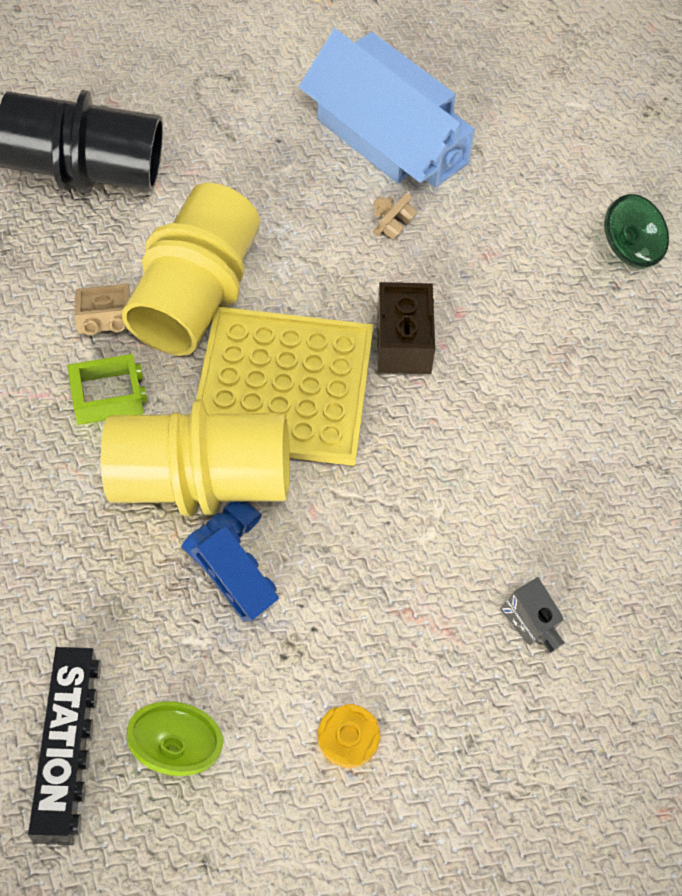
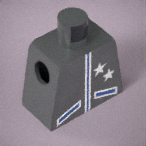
M539 577L514 591L500 608L527 644L532 645L541 640L549 653L554 652L565 644L556 631V628L564 621L563 616Z

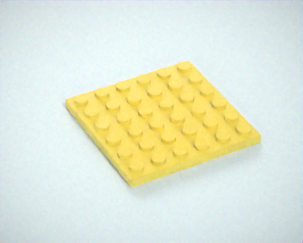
M218 307L212 320L196 399L203 400L207 414L286 413L289 426L290 458L355 466L374 324Z

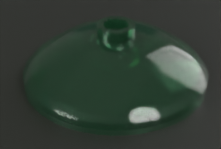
M636 194L623 195L610 204L605 214L604 228L607 241L616 256L627 265L640 269L649 268L659 263L664 258L669 245L668 227L659 209L645 197Z

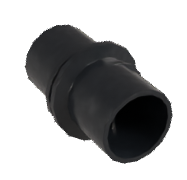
M81 90L76 102L10 91L4 94L0 103V168L51 175L55 177L59 189L71 190L75 185L79 193H90L96 183L153 191L158 176L162 151V116L110 108L106 105H93L91 93L86 90Z

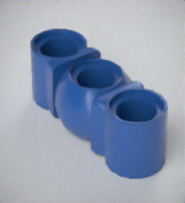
M230 502L223 508L222 513L215 514L200 529L192 532L185 539L181 548L203 568L190 549L216 529L225 525L228 529H233L241 538L259 522L262 514L249 502Z

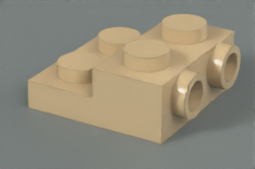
M129 283L76 289L75 320L78 334L94 335L100 331L112 330L114 332H122L128 329L122 320V310L130 298Z

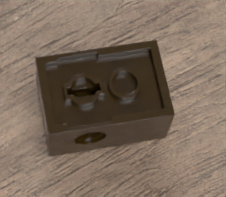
M379 282L377 301L378 373L432 374L435 355L433 283Z

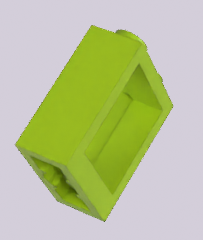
M133 354L67 364L77 425L105 421L109 415L144 414L142 403L147 402L145 386L139 387L138 381L143 380L141 364H135ZM130 374L133 394L85 402L83 381Z

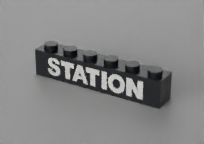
M55 647L28 836L33 844L73 845L74 835L80 834L81 814H77L78 803L83 802L85 798V782H81L83 770H88L90 757L89 750H85L86 741L91 739L93 735V719H89L91 708H96L97 689H93L94 679H99L101 673V660L96 659L93 648Z

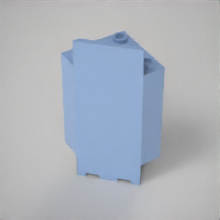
M336 28L332 30L298 86L318 102L317 120L397 184L411 175L419 183L426 180L436 188L469 164L475 128L453 113L456 94L375 33L371 32L354 43Z

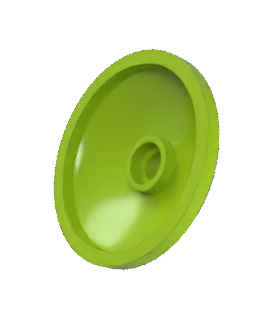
M155 702L140 708L131 717L126 731L127 745L135 758L151 770L169 776H190L206 771L217 762L223 747L222 732L212 717L192 705L181 702Z

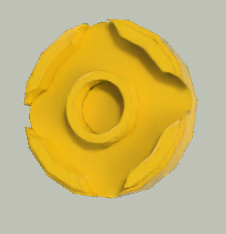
M344 704V706L330 709L321 719L317 732L318 746L324 757L334 765L344 768L359 767L369 762L376 754L381 738L379 726L374 715L364 707L354 704Z

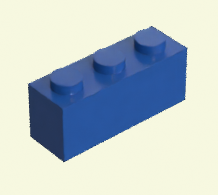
M225 525L216 529L190 549V551L243 622L252 621L279 599L275 593L277 589L268 577H263L258 570L259 564L254 556L249 552L246 553L240 546L241 540L237 533L231 528L228 529Z

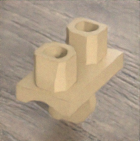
M406 192L394 206L392 204L394 199L390 196L387 198L381 196L374 201V215L378 218L381 215L384 216L380 224L373 230L377 236L384 232L394 240L404 228L395 218L399 217L405 224H408L418 212L408 203L412 196Z

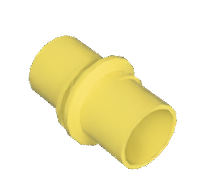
M206 182L196 185L189 193L173 223L157 227L148 237L145 255L142 259L143 275L122 310V320L128 330L138 340L153 349L171 355H189L197 348L217 308L230 307L237 301L240 295V282L245 271L243 259L260 229L261 221L256 208L246 197L232 188L217 183Z
M202 399L194 400L190 414L172 412L171 414L109 415L105 420L101 441V472L107 501L110 503H176L180 514L185 517H193L198 511L199 505L204 514L211 516L217 514L222 502L287 501L290 485V440L286 413L207 414Z

